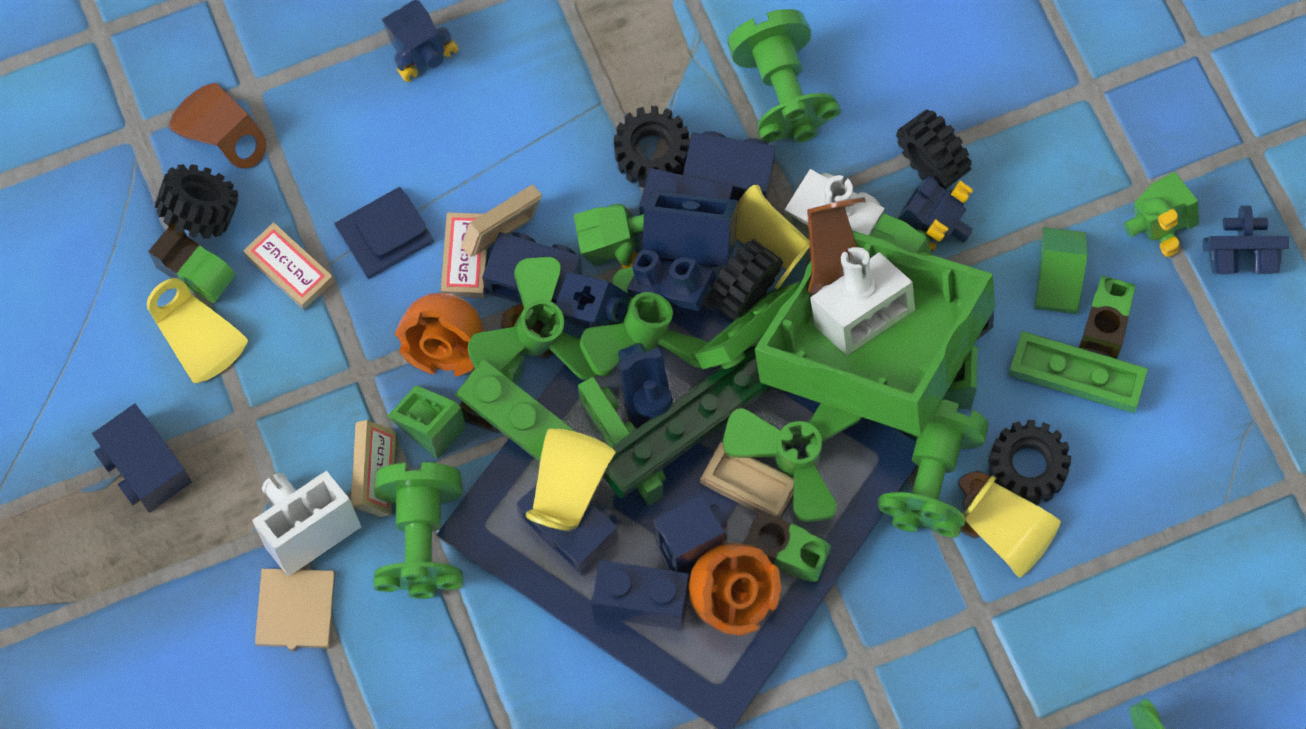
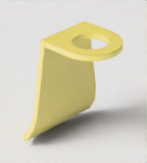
M759 185L749 187L737 204L736 239L744 245L747 241L755 239L782 259V267L787 270L775 285V288L778 290L810 248V241L767 201Z
M179 278L163 281L154 288L147 299L146 305L149 313L193 383L207 381L227 369L242 354L248 343V339L238 329L194 297L186 284ZM172 288L177 290L174 299L164 306H157L159 297L165 291Z
M548 429L541 455L534 505L532 510L526 512V517L536 523L559 530L571 531L577 529L616 452L607 444L588 435L565 429Z
M992 475L963 514L966 517V523L1020 578L1029 572L1043 556L1054 539L1061 521L1039 506L994 483L996 477Z

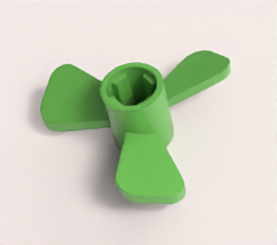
M526 258L517 264L514 270V277L524 310L514 327L480 332L471 337L468 343V354L475 368L484 359L501 372L520 352L529 356H540L551 350L580 379L588 380L597 375L591 369L580 348L581 339L562 332L564 328L563 313L556 304L551 302L561 271V265L555 258ZM536 320H540L546 325L541 330V335L545 338L540 337V334L535 333L532 329L528 330V328L534 327Z
M632 267L619 270L611 282L627 293V287L634 276ZM643 292L634 298L630 297L628 310L622 324L587 328L582 334L580 348L591 369L597 375L608 376L618 366V352L637 343H642L647 351L660 348L661 345L692 366L702 368L694 354L708 342L668 330L673 316L670 303L659 294Z
M821 403L809 423L795 421L779 430L750 411L740 408L733 411L729 416L723 438V449L732 458L776 457V465L779 471L794 478L793 508L795 515L805 522L828 520L836 514L837 503L817 471L822 442L860 421L861 416ZM804 443L807 445L806 454L809 457L797 459L798 451L794 448L786 451V446L791 447Z

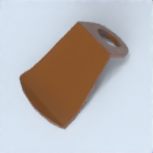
M216 82L204 85L186 97L173 113L169 123V129L179 136L218 146L229 162L238 168L246 169L255 166L263 158L266 151V139L263 132L249 114ZM245 135L253 136L256 141L254 153L248 158L238 157L235 150L237 141Z
M865 197L807 209L812 263L811 281L808 287L810 294L815 295L822 287L830 285L844 276L843 266L841 265L842 253L845 251L848 254L850 262L848 249L857 247L845 208L865 203Z

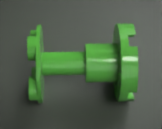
M780 9L768 12V21L756 25L754 18L741 24L730 34L728 46L731 58L738 66L758 68L763 83L774 87L780 103L765 113L759 120L758 132L761 141L770 143L793 137L794 142L803 143L816 137L818 134L816 128L839 116L841 109L837 99L831 94L811 93L803 95L797 76L803 69L797 52L810 41L811 29L801 11Z
M942 399L921 437L908 433L917 438L912 461L919 468L913 492L886 493L881 495L877 502L880 511L893 517L892 525L895 528L907 532H917L919 527L933 529L937 534L955 538L960 535L961 527L966 522L965 515L957 508L938 499L945 473L955 471L960 449L977 448L985 443L989 422L982 414L972 409L971 415L968 417L957 412L958 403Z
M421 462V470L406 471V463H398L385 466L375 472L374 495L382 501L396 504V528L405 532V563L386 565L375 570L373 578L374 590L379 592L408 590L410 598L429 599L435 597V589L455 590L463 587V572L459 568L432 562V532L441 528V504L460 498L463 492L461 472L457 468L440 463Z

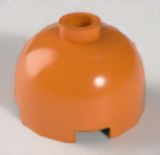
M442 292L429 293L410 304L400 319L395 331V337L398 336L401 343L399 350L401 356L412 366L433 375L436 369L454 370L453 377H456L473 369L474 365L468 354V343L474 334L484 332V327L477 310L464 299Z
M734 542L716 545L700 556L691 570L688 582L691 605L698 617L718 631L740 636L754 632L760 628L756 624L764 619L769 609L775 610L778 605L781 580L777 566L771 564L767 555L763 553L764 551L757 547Z

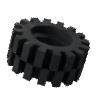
M651 106V113L645 114L644 107L636 109V117H633L630 112L624 116L625 124L619 122L616 128L617 135H614L615 161L618 163L620 173L626 172V180L633 183L635 179H638L639 187L644 188L649 168L683 175L690 144L689 131L687 126L683 127V120L678 115L673 119L672 111L665 108L663 114H659L658 106ZM645 136H660L668 143V151L661 158L645 159L636 151L638 141Z
M925 109L897 130L898 145L904 149L902 154L910 160L911 163L909 165L913 170L916 169L919 172L918 176L922 180L929 175L938 181L941 187L947 189L971 171L972 168L970 166L972 162L967 157L969 155L968 150L961 145L963 141L960 136H955L953 133L955 130L951 125L947 126L945 124V119L941 115L937 117L935 111Z
M181 164L176 169L171 167L165 173L155 201V208H158L156 213L159 217H165L163 222L167 226L175 224V231L179 233L187 230L189 231V236L196 238L198 233H201L203 239H210L211 234L219 237L222 232L225 233L228 230L239 200L237 199L238 191L233 190L234 185L231 181L223 182L225 176L218 173L215 176L210 174L212 171L210 168L205 167L204 171L198 170V165L190 164L189 169H187L184 164Z
M755 239L747 241L743 248L740 247L737 250L736 256L730 258L727 262V267L721 270L719 279L714 281L713 289L708 294V302L734 321L767 294V289L775 282L774 278L779 275L780 267L783 265L780 257Z
M1027 420L1025 426H1021L1020 421L1012 424L1010 430L1007 428L1002 430L999 438H996L988 461L990 463L988 473L990 477L992 475L996 477V484L1027 501H1031L1035 505H1039L1041 499L1048 502L1053 499L1055 492L1059 493L1062 489L1071 465V455L1068 456L1067 454L1069 446L1067 441L1064 443L1060 441L1062 434L1058 430L1053 434L1049 432L1050 425L1045 422L1042 423L1041 427L1035 426V420ZM1025 448L1037 450L1045 458L1046 470L1034 478L1020 475L1015 470L1012 462L1015 453Z

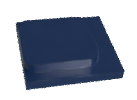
M400 186L334 223L367 279L434 243V239L426 228L424 221Z

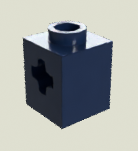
M567 272L556 305L562 311L565 320L575 326L592 328L621 324L626 316L631 295L609 281Z

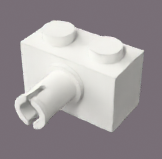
M810 169L785 208L784 218L810 240L807 209L865 197V203L846 207L845 210L851 229L870 235L884 213L885 208L880 206V203L871 195L863 192L858 194L853 192L852 183L848 178L843 185L844 176H833L828 173L819 174Z
M859 247L848 249L850 262L848 254L845 251L842 253L841 265L843 266L844 276L832 284L822 287L815 295L810 297L814 326L846 356L915 311L913 282L882 254L877 253L870 258L869 253Z
M327 471L298 490L293 487L284 473L274 474L273 477L280 485L279 489L270 478L262 486V492L269 497L274 506L252 520L265 548L288 577L361 528L350 499Z

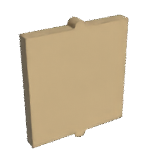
M301 568L288 577L282 569H261L255 645L288 647L291 652L296 651L297 648L329 649L335 571L303 570Z

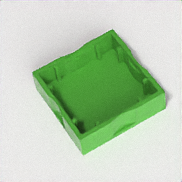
M852 230L857 247L865 249L869 253L870 258L877 253L882 254L913 282L915 311L846 356L814 326L810 297L813 295L808 292L812 272V263L810 261L800 286L782 305L755 348L760 383L921 437L995 309L993 274L937 256L909 252L888 241Z

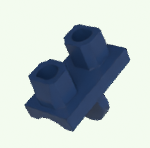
M1241 205L1238 218L1223 219V230L1238 231V236H1209V238H1203V251H1210V263L1213 274H1237L1238 251H1253V274L1279 273L1282 250L1289 249V236H1253V230L1268 229V218H1253L1252 207L1250 205Z
M643 249L639 252L632 265L634 276L627 287V291L633 298L643 292L659 294L670 303L673 314L681 313L684 308L699 311L703 304L706 290L714 283L716 275L713 269L699 267L695 259L681 257L677 260L669 261L660 259L655 251Z
M637 343L621 349L618 352L619 362L617 365L627 416L633 426L637 427L649 417L652 419L667 412L672 406V395L668 386L664 358L659 348L647 351L642 343Z

